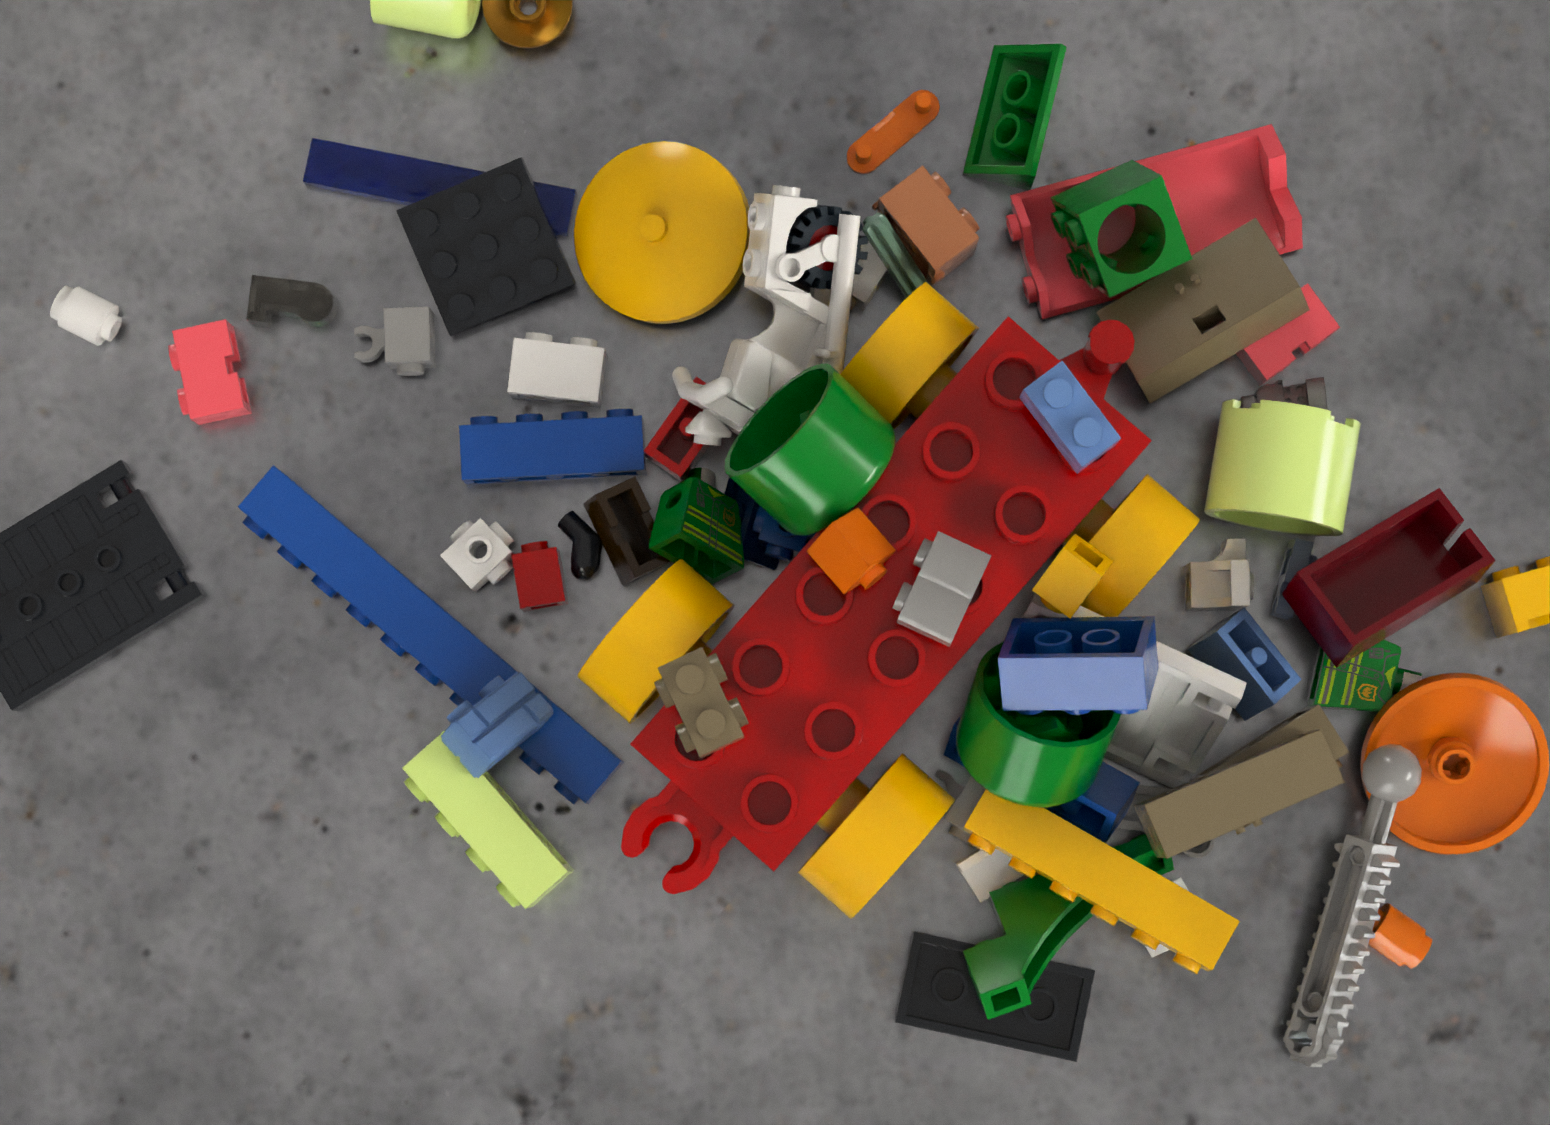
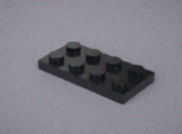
M916 931L913 932L895 1023L1077 1062L1095 970L1050 961L1029 995L1032 1004L988 1020L970 977L963 954L964 950L975 947L976 944Z

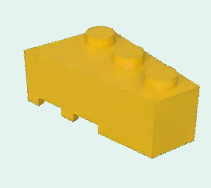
M1550 556L1536 560L1537 569L1520 573L1518 566L1493 572L1491 574L1494 582L1480 586L1496 638L1550 623Z

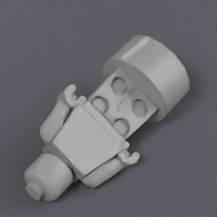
M1324 377L1305 379V383L1283 387L1282 380H1277L1275 384H1266L1259 387L1256 392L1257 398L1249 395L1242 396L1240 399V408H1251L1252 403H1260V400H1272L1328 410Z

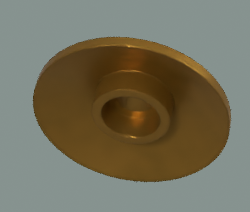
M482 0V7L489 28L500 40L518 48H536L550 43L563 32L571 17L572 0ZM531 1L537 5V9L533 14L525 15L521 12V6L525 2Z

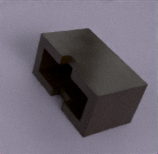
M636 476L595 494L583 504L622 586L671 562L649 549L654 520L649 512L651 510Z

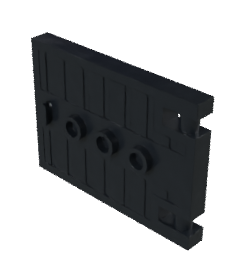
M123 460L116 462L0 533V692L12 711L22 709L206 597L199 583L195 581L190 584L182 573V571L189 568L145 493L140 489L133 491L127 480L134 475ZM112 490L118 501L107 507L101 495ZM167 582L173 594L163 599L156 587Z

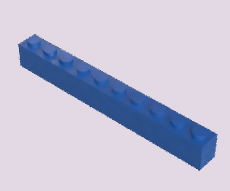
M274 465L239 504L238 508L247 515L242 522L261 539H264L269 533L281 544L277 552L297 569L304 563L316 573L311 581L331 598L338 592L351 603L346 608V611L365 627L372 621L385 632L380 640L400 657L407 651L420 662L414 668L420 675L434 686L441 680L451 688L454 693L449 699L457 706L466 700L475 705L482 699L478 693L491 680L500 675L506 681L518 672ZM534 686L536 694H541L553 708L554 714L541 729L519 745L523 750L519 759L538 775L544 769L559 780L554 785V788L572 804H575L579 798L589 804L624 761Z

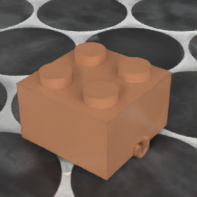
M921 166L880 197L872 205L874 211L877 210V212L886 216L928 284L933 286L974 255L979 236L975 232L980 228L973 216L964 207L958 211L950 201L948 196L951 194V190L944 179L937 172L930 175L925 167Z

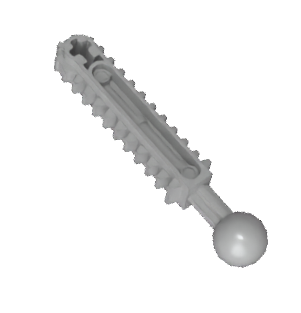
M1387 744L1369 753L1363 764L1362 780L1371 796L1359 835L1346 834L1344 843H1335L1334 849L1340 853L1338 861H1333L1332 864L1336 869L1333 879L1328 881L1330 886L1329 894L1322 901L1325 904L1324 911L1317 918L1320 924L1318 931L1313 932L1312 935L1315 941L1312 950L1307 952L1310 958L1307 967L1302 969L1304 978L1302 985H1297L1296 990L1299 992L1296 1003H1292L1293 1015L1291 1020L1286 1022L1288 1028L1285 1032V1037H1283V1042L1291 1053V1060L1306 1064V1067H1322L1323 1063L1335 1060L1338 1057L1336 1052L1344 1041L1341 1038L1343 1027H1348L1349 1024L1346 1020L1348 1010L1354 1007L1351 1000L1354 992L1359 991L1357 980L1359 974H1364L1365 971L1362 967L1365 956L1370 954V951L1367 949L1369 940L1375 937V933L1372 931L1374 923L1379 921L1381 917L1378 914L1380 903H1385L1386 900L1383 893L1386 885L1391 884V880L1388 878L1391 868H1399L1400 863L1394 858L1397 846L1387 843L1386 840L1397 803L1415 794L1421 783L1422 768L1416 755L1401 745Z

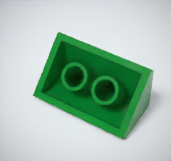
M994 45L963 174L1007 186L1031 190L1067 48L1065 45Z

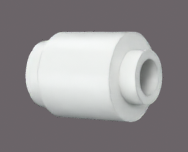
M67 285L64 286L54 299L50 310V317L58 321L59 327L97 346L101 345L105 340L111 342L122 324V318L118 316V305L80 286L74 289Z

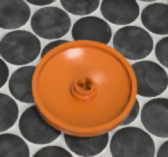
M1469 673L1439 674L1424 678L1405 687L1380 709L1373 719L1363 742L1360 763L1361 778L1363 764L1367 756L1380 746L1387 744L1401 745L1416 755L1422 768L1421 783L1414 795L1397 803L1390 831L1404 842L1432 853L1466 854L1486 849L1503 841L1529 819L1538 806L1547 784L1549 750L1544 731L1538 719L1528 705L1511 689L1497 681L1480 675ZM1363 782V787L1368 800H1370L1371 793L1367 791L1366 786Z

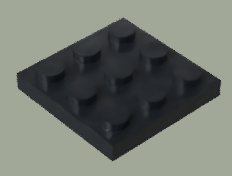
M522 157L396 210L450 336L576 284Z

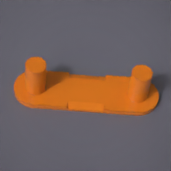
M918 90L912 93L849 147L847 151L849 167L859 174H868L874 171L937 117L940 108L937 97L927 90Z

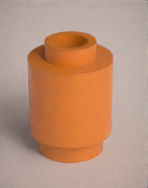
M1386 903L1378 910V914L1381 917L1379 921L1374 923L1372 931L1375 933V937L1369 940L1368 945L1396 965H1406L1413 969L1428 953L1432 939L1425 934L1426 929L1391 904Z

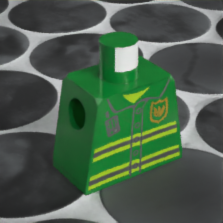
M699 467L689 472L688 479L665 490L661 495L649 542V549L673 563L683 559L712 585L744 569L741 519L736 500L715 488V473L708 468Z
M1386 640L1380 641L1337 668L1319 645L1306 707L1319 704L1322 709L1379 712L1387 701L1391 699L1392 694L1395 695L1405 687L1422 680V673L1399 668L1401 647Z

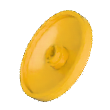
M661 141L630 148L611 159L599 170L581 198L574 226L575 252L581 272L594 293L604 303L623 315L655 324H671L695 318L723 300L735 286L743 272V257L748 249L750 237L747 198L733 174L717 159L696 147L678 142Z

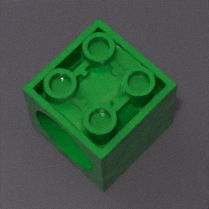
M1130 160L1050 197L1055 208V212L1051 213V220L1058 235L1062 239L1066 237L1071 253L1067 254L1066 258L1073 275L1077 279L1081 278L1086 281L1091 289L1096 288L1109 298L1192 259L1162 175L1134 160ZM1123 205L1134 207L1135 227L1126 244L1119 250L1107 255L1099 252L1098 234L1105 218L1112 211Z

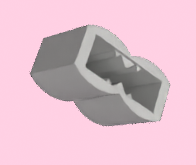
M939 531L934 541L924 538L913 562V565L921 568L913 585L906 582L903 583L892 607L900 611L897 623L950 647L992 555Z

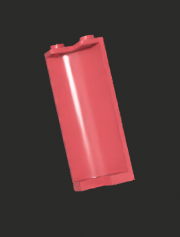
M1272 124L1135 161L1162 175L1191 256L1254 218L1258 220L1279 255L1303 248L1302 216L1287 187L1286 153ZM1115 167L1010 195L1013 214L1005 216L1007 229L1012 242L1019 240L1028 275L1022 278L1028 304L1036 302L1042 319L1119 299L1151 280L1144 281L1110 298L1096 288L1091 289L1086 281L1081 278L1077 279L1073 275L1066 255L1071 253L1066 237L1062 239L1058 235L1051 220V213L1055 212V208L1050 197ZM1123 205L1112 211L1105 218L1098 234L1099 252L1107 255L1119 250L1126 244L1135 227L1134 207Z

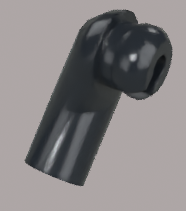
M570 511L559 521L558 527L573 541L570 561L571 573L577 579L588 580L599 569L602 541L599 535L574 511Z

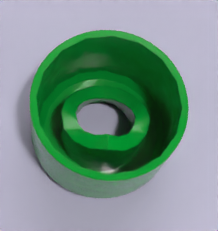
M822 363L812 366L793 377L754 413L734 440L727 454L724 468L726 474L785 530L794 535L805 536L827 528L832 522L846 515L866 496L889 464L895 448L896 437L891 424L830 364Z
M1001 642L991 648L978 665L957 726L956 746L959 757L976 782L990 793L1006 801L1022 806L1040 808L1069 803L1083 795L1095 781L1121 714H1117L1113 710H1091L1081 715L1068 714L1064 710H1044L1035 715H1023L1017 711H1003L998 656L1004 643Z

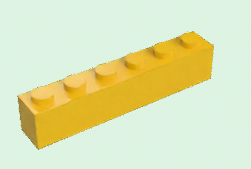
M985 789L963 830L971 834L967 840L971 845L989 855H992L995 849L1011 857L1008 866L1031 879H1033L1036 872L1052 881L1049 889L1072 903L1077 896L1094 905L1090 911L1092 915L1111 926H1115L1119 920L1135 929L1131 935L1132 938L1155 951L1159 944L1176 953L1172 961L1194 974H1198L1200 968L1207 972L1213 970L1240 922L1238 919L1045 808L1018 805L999 798Z

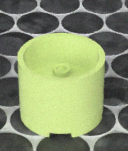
M1234 399L1224 401L1221 408L1204 513L1226 522L1275 532L1308 536L1342 535L1361 426L1360 422L1356 419L1346 418L1344 425L1334 421L1335 417L1330 415V410L1295 403L1260 400V403H1252L1251 408H1240L1241 401Z

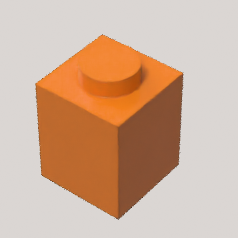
M856 508L832 522L810 546L807 553L841 592L846 594L860 584L865 589H868L880 580L887 572L883 564L896 550L859 508Z

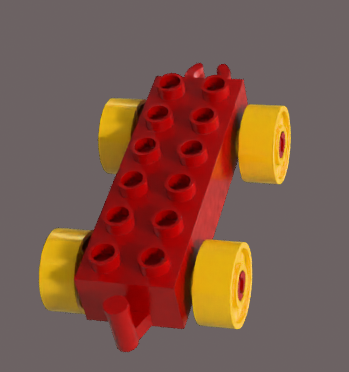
M927 282L923 283L883 322L840 374L891 424L894 430L910 413L917 418L895 443L890 462L879 480L866 496L849 511L851 512L859 508L896 550L883 564L887 569L885 575L868 589H865L860 584L846 594H843L807 553L810 546L825 531L823 529L811 538L714 649H711L706 643L720 628L735 605L689 564L680 559L668 568L642 594L605 636L585 662L577 677L628 723L634 722L660 696L654 684L655 681L662 678L658 667L700 647L703 648L707 657L714 653L717 654L728 680L719 684L728 701L737 697L749 724L741 727L745 738L700 758L696 749L687 753L675 726L683 723L676 706L673 705L666 708L664 705L630 743L632 747L671 781L658 796L649 798L633 810L623 828L621 843L623 854L630 858L641 855L650 845V838L654 830L662 823L670 821L679 822L686 826L691 832L694 841L693 852L690 857L682 864L673 866L664 876L662 886L667 893L677 894L692 890L709 878L720 860L722 849L733 837L739 840L772 871H775L813 826L817 824L829 836L798 873L846 916L852 919L911 855L955 801V798L903 753L871 788L857 776L1060 545L1065 546L1076 533L1113 561L1112 565L1081 606L1104 617H1118L1189 536L1200 519L1148 474L1134 487L1116 509L1112 508L1102 499L1106 492L1152 441L1104 400L1111 377L1130 358L1134 351L1135 340L1133 333L1127 325L1110 319L1099 322L1089 333V339L1084 348L1058 360L1008 316L957 373L951 366L972 341L979 327ZM1061 361L1065 363L1121 437L1113 448L1078 474H1076L1019 398L1024 388ZM938 531L992 555L950 647L898 624L897 619L900 611L892 608L903 583L906 582L913 585L921 568L913 565V562L924 538L934 541Z

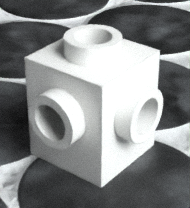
M481 518L474 524L471 520H468L450 536L454 543L440 555L473 591L477 592L488 581L495 585L511 571L513 565L509 561L512 559L511 554L514 553L508 546L514 540L497 521L488 526ZM482 546H487L486 555L483 558L477 559V550Z

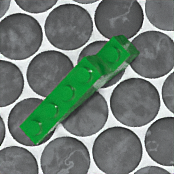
M1146 834L1139 835L1129 842L1113 847L1160 875L1174 870L1172 857L1168 859L1157 858ZM1040 874L1035 875L1033 879L1027 878L1019 882L1007 883L1002 888L989 892L997 921L1004 936L994 940H984L975 947L963 951L970 977L988 1020L1032 1004L1029 995L1050 960L1070 936L1093 916L1090 911L1094 905L1078 896L1073 903L1062 898L1049 889L1052 881Z

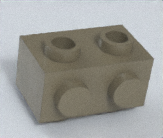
M700 647L658 667L662 678L655 681L654 684L665 707L669 708L675 705L683 723L676 725L675 729L687 753L696 749L699 757L703 758L745 738L741 727L749 724L737 697L728 701L719 684L728 680L716 653L707 657L703 648Z

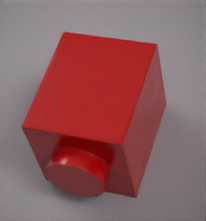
M539 541L521 545L522 553L511 554L519 605L522 611L526 612L569 604L560 550L557 547L549 548L548 541Z

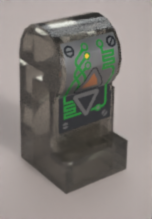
M252 275L246 318L252 326L271 328L272 316L302 319L309 326L324 327L330 324L336 317L338 311L337 302L324 285L315 282Z

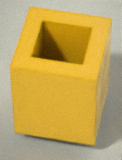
M1075 533L1056 556L1032 591L1040 596L1041 602L1048 609L1058 614L1063 613L1071 619L1112 565L1113 561Z

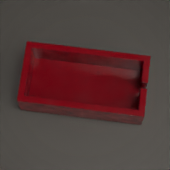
M1438 488L1297 571L1283 591L1282 596L1337 668L1476 584L1496 560L1471 528L1465 530L1449 550L1446 549L1444 545L1461 526L1464 519L1442 490Z

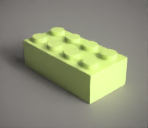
M443 731L402 767L409 776L404 781L405 785L419 801H426L427 803L431 801L440 811L434 816L437 822L451 837H459L460 835L470 845V848L465 851L466 855L482 872L491 870L501 882L496 886V889L512 907L519 906L520 904L525 909L535 906L571 874L574 869L488 771L479 778H474L460 762V757L455 756L442 742L441 735L445 732Z

